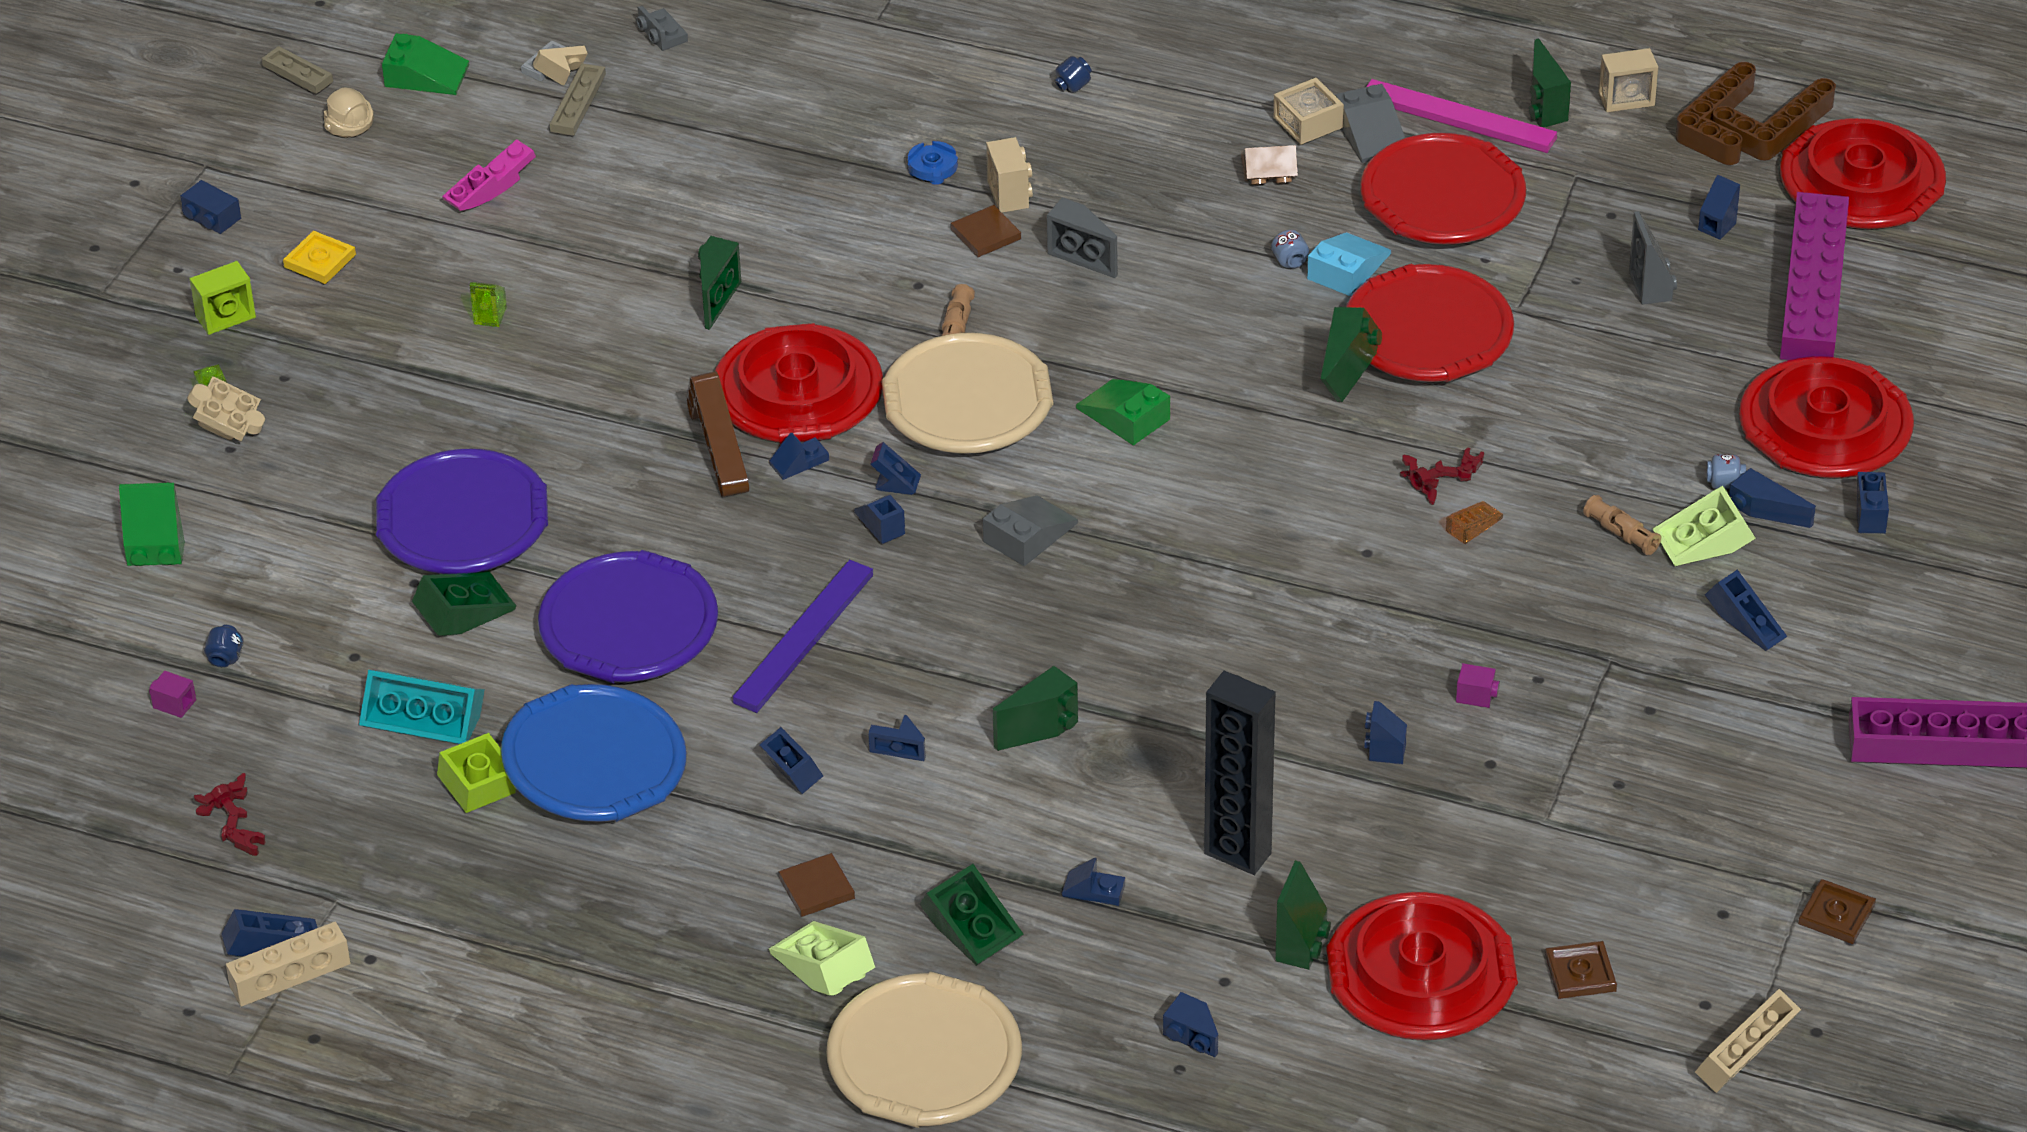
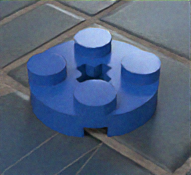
M932 141V145L924 146V143H920L914 146L908 153V173L921 180L929 181L934 185L943 183L944 179L953 175L958 168V157L956 156L955 149L944 142Z

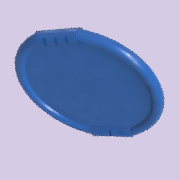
M571 684L524 703L523 707L512 717L507 725L501 743V757L505 772L514 787L524 797L550 813L581 821L598 822L614 820L617 822L664 802L681 780L687 760L686 745L682 732L673 718L663 708L633 691L598 684Z

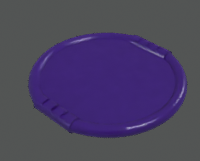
M454 449L425 456L397 472L376 497L377 538L399 560L415 568L433 573H476L501 566L529 549L548 526L547 485L533 469L522 461L492 450Z
M645 550L614 552L586 560L561 575L548 589L541 602L538 614V627L547 650L556 660L564 665V668L611 683L642 681L677 670L694 659L705 648L713 636L717 625L718 604L710 584L698 571L691 567V564Z

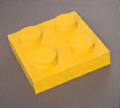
M313 230L283 259V263L287 269L326 284L356 255L354 246Z

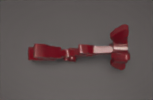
M1466 448L1461 466H1443L1440 460L1435 464V468L1430 470L1424 467L1418 468L1417 459L1404 454L1402 461L1406 466H1409V470L1401 471L1400 476L1408 477L1416 490H1422L1424 494L1428 495L1427 500L1431 505H1434L1437 497V490L1434 488H1437L1439 484V479L1436 478L1450 476L1457 477L1460 481H1470L1472 473H1476L1483 464L1484 452L1481 451L1478 456L1470 455L1471 448Z
M245 773L240 774L235 782L216 786L205 796L201 794L194 795L195 801L204 804L196 809L197 815L210 816L215 806L217 808H224L229 815L227 824L221 830L222 841L230 840L235 844L236 848L247 852L249 855L257 856L259 854L258 846L253 844L259 843L264 845L266 843L265 835L260 832L237 829L239 818H247V811L241 807H236L233 803L234 798L244 800L247 796L248 790L244 787L246 781Z

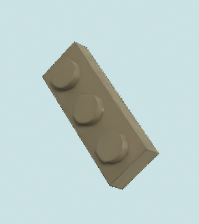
M280 46L262 58V65L315 94L333 82V76L330 72Z

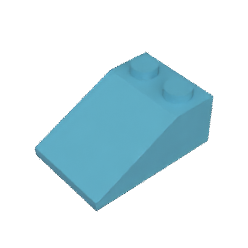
M1347 232L1321 241L1308 255L1307 279L1352 296L1366 282V279L1370 278L1388 258L1391 250Z

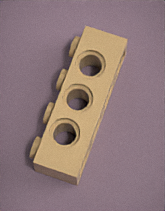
M335 921L226 963L230 988L242 1007L350 965L347 940Z
M1778 989L1704 1060L1695 1073L1717 1093L1794 1019L1801 1009L1785 993Z

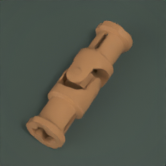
M958 284L952 289L953 299L947 307L942 325L943 334L941 336L965 333V324H967L971 312L970 302L975 297L973 288L968 285Z
M1593 495L1586 502L1583 509V514L1586 517L1595 518L1601 522L1602 527L1622 537L1625 542L1629 544L1634 543L1646 555H1651L1657 550L1661 542L1660 534L1650 532L1644 528L1643 523L1632 518L1618 507L1606 504L1599 495Z

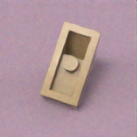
M585 46L542 49L538 51L533 67L557 83L565 85L570 75V70L578 69L588 53Z

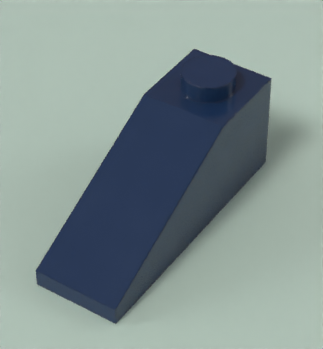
M1752 468L1748 469L1730 484L1729 497L1739 511L1750 517L1811 528L1814 524L1816 505Z
M1738 569L1719 581L1704 594L1724 620L1763 650H1769L1787 637Z
M234 909L221 934L227 955L247 956L317 929L315 919Z

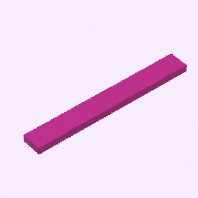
M1371 79L1366 86L1383 84L1392 99L1395 110L1548 153L1557 139V131L1375 79Z

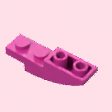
M516 139L486 167L483 168L477 165L442 196L443 200L460 211L477 207L492 200L520 180L518 172L536 157L534 150Z

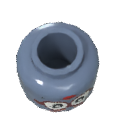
M1286 230L1279 233L1271 244L1273 254L1280 265L1285 268L1301 266L1309 254L1308 245L1301 234L1295 230Z
M1717 454L1713 456L1712 461H1707V482H1711L1714 489H1718L1721 486L1724 489H1730V484L1746 472V464H1740V458L1737 455Z

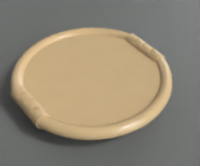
M956 333L924 341L903 353L892 364L882 379L887 420L912 441L944 452L980 453L1009 446L1033 432L1043 422L1053 406L1047 365L1021 344L990 334Z
M929 972L894 977L877 983L854 997L842 1009L832 1025L827 1041L826 1054L828 1067L835 1084L844 1096L860 1108L863 1113L919 1128V1126H936L963 1120L994 1103L1007 1090L1016 1076L1022 1057V1040L1018 1024L1010 1010L999 998L985 989V986Z

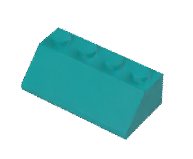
M368 670L359 725L461 744L469 741L480 718L485 689L382 670Z

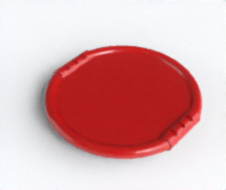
M1847 118L1812 125L1783 150L1780 162V176L1783 186L1795 202L1797 192L1849 197L1846 227L1881 229L1899 226L1911 221L1914 222L1944 195L1946 185V171L1942 159L1927 141L1906 128L1873 119Z
M1454 133L1420 134L1401 139L1386 146L1368 162L1360 183L1364 208L1395 235L1431 244L1468 243L1489 237L1501 231L1520 213L1527 191L1522 168L1489 141L1486 142L1475 137Z
M1411 263L1368 278L1353 293L1346 307L1365 308L1382 332V342L1378 345L1377 354L1373 357L1370 365L1387 374L1408 380L1449 382L1491 367L1506 351L1514 333L1513 313L1502 293L1480 276L1451 266L1436 264L1413 265Z
M815 323L766 327L764 330L751 334L732 346L720 359L715 369L720 378L732 424L752 436L780 442V444L784 442L790 433H793L800 442H805L815 437L817 440L831 439V437L848 431L872 412L880 399L883 389L881 365L867 345L842 330Z
M1802 357L1776 364L1753 379L1744 391L1739 406L1740 423L1746 440L1780 468L1821 478L1857 476L1858 472H1872L1884 467L1903 452L1911 439L1914 428L1913 411L1905 392L1871 365L1867 366L1837 357Z
M1404 892L1373 900L1348 915L1337 927L1329 944L1326 946L1331 993L1335 995L1341 1005L1367 1026L1382 1033L1405 1039H1445L1477 1029L1494 1018L1505 1007L1518 984L1511 936L1506 933L1494 918L1477 906L1462 899L1439 893Z

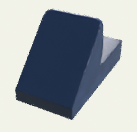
M790 433L769 463L781 479L785 480L829 461V452L816 437L801 443L793 433Z
M884 442L877 445L870 463L880 473L875 489L908 495L916 493L921 474Z
M904 715L899 729L871 725L869 730V751L924 762L926 758L925 737L910 718Z
M1095 857L1068 872L1062 896L1119 906L1125 888V877L1097 872V858Z

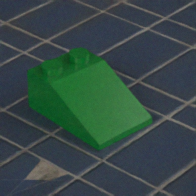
M395 33L382 62L384 85L390 88L456 95L470 65L469 60L420 36Z
M1112 379L1077 403L1076 409L1134 446L1170 420V395L1150 383Z
M119 484L123 544L127 566L182 564L185 540L175 484Z

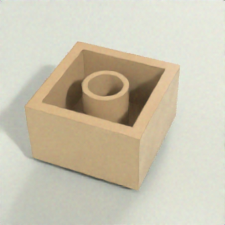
M1016 137L986 142L987 182L997 208L1001 212L1029 208V197H1032L1033 193L1028 178L1032 177V169L1030 163H1026L1024 147L1019 146Z

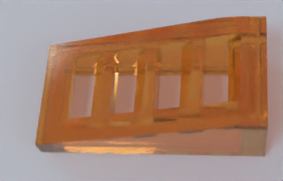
M1482 501L1449 515L1446 518V531L1464 544H1467L1503 519V514L1485 501Z

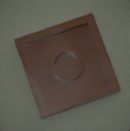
M995 205L951 222V230L977 257H981L1021 239V232Z
M832 853L778 871L779 879L801 917L855 899V891Z
M1821 879L1802 911L1798 924L1854 944L1875 907L1876 898Z
M1604 941L1545 949V957L1558 999L1617 992V983Z

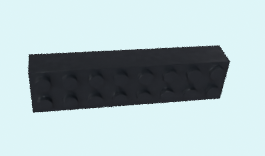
M1223 670L1206 692L1204 854L1255 876L1272 853L1276 691Z

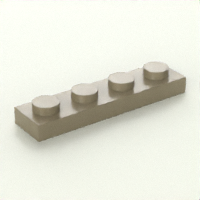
M584 63L580 65L550 123V132L575 135L606 75L605 67Z

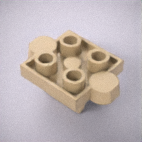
M212 376L208 386L196 384L187 397L189 403L197 408L193 418L199 421V426L225 439L232 440L235 438L242 441L246 432L258 434L264 425V415L256 410L261 399Z

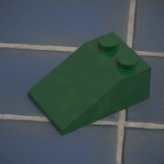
M1538 38L1534 39L1529 114L1540 127L1545 128L1569 120L1571 81Z
M711 235L706 243L700 246L698 251V259L701 264L699 277L702 281L705 329L708 330L711 329L742 282L739 243Z
M1334 307L1321 381L1337 402L1344 401L1372 362L1373 357L1377 354L1378 345L1382 342V332L1365 308Z
M490 572L423 575L412 599V603L438 636L463 634L514 611L517 606Z
M1052 666L994 707V749L1000 751L1058 737L1066 730L1072 729L1078 723V682L1057 667Z
M1295 860L1277 901L1275 961L1309 970L1313 960H1318L1322 950L1321 941L1322 938H1328L1331 922L1327 921V907L1300 861Z
M971 864L927 892L920 902V906L935 927L976 966L1024 935L974 864Z

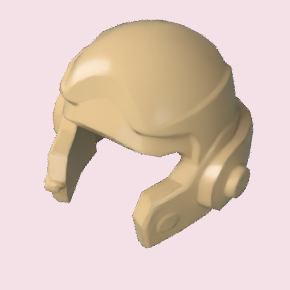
M344 87L333 92L328 97V110L324 111L323 115L324 127L331 134L345 138L355 137L364 133L372 126L374 114L371 105L357 90Z

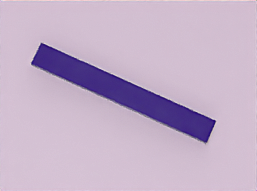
M849 559L734 694L733 703L758 713L873 577V568Z

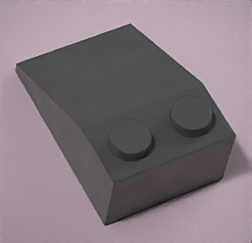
M1383 84L1335 94L1344 104L1343 128L1341 129L1361 163L1370 161L1386 146L1405 138L1392 99Z
M1062 197L1047 214L1048 254L1116 278L1118 275L1117 235L1085 205Z
M1634 212L1629 273L1641 304L1672 301L1673 290L1677 289V280L1674 274L1671 275L1669 259L1664 257L1661 247L1640 212Z
M1038 495L1000 504L983 518V542L1025 567L1078 524V519Z

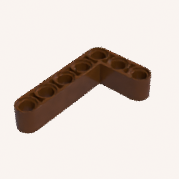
M1749 62L1736 63L1684 109L1677 117V142L1722 164L1735 165L1739 163L1742 137L1737 132L1713 122V110L1719 106H1728L1734 109L1754 90L1756 67Z
M1827 78L1815 80L1764 123L1728 106L1715 108L1712 121L1741 135L1742 152L1758 160H1770L1833 108L1836 84Z
M717 371L690 376L687 392L689 415L692 420L700 419L722 498L749 492L747 474Z

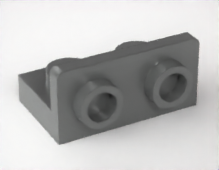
M643 6L637 7L638 17H636V22L639 29L644 31L649 36L650 41L653 44L655 43L662 51L688 42L686 31L664 8L649 13Z

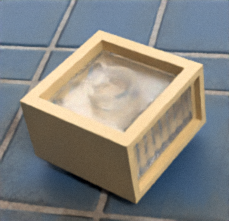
M1650 48L1601 55L1599 96L1606 112L1655 106L1658 65Z
M1317 78L1274 94V119L1300 144L1343 128L1344 104Z

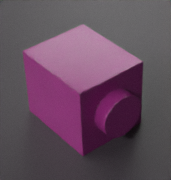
M1462 663L1457 682L1456 703L1490 708L1492 697L1497 698L1500 681L1495 680L1496 669Z
M165 670L157 680L152 682L149 688L153 708L182 718L196 701L193 680Z

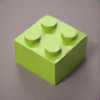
M238 261L189 278L195 315L208 335L256 318L250 278Z
M489 733L439 752L437 776L466 813L516 793V788L505 772L501 748Z

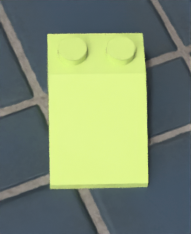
M1723 486L1653 528L1655 533L1661 535V544L1675 566L1730 554L1756 539Z
M816 921L811 922L769 948L770 953L812 990L827 995L840 993L843 987L853 981L864 978L867 972L875 968L865 936Z

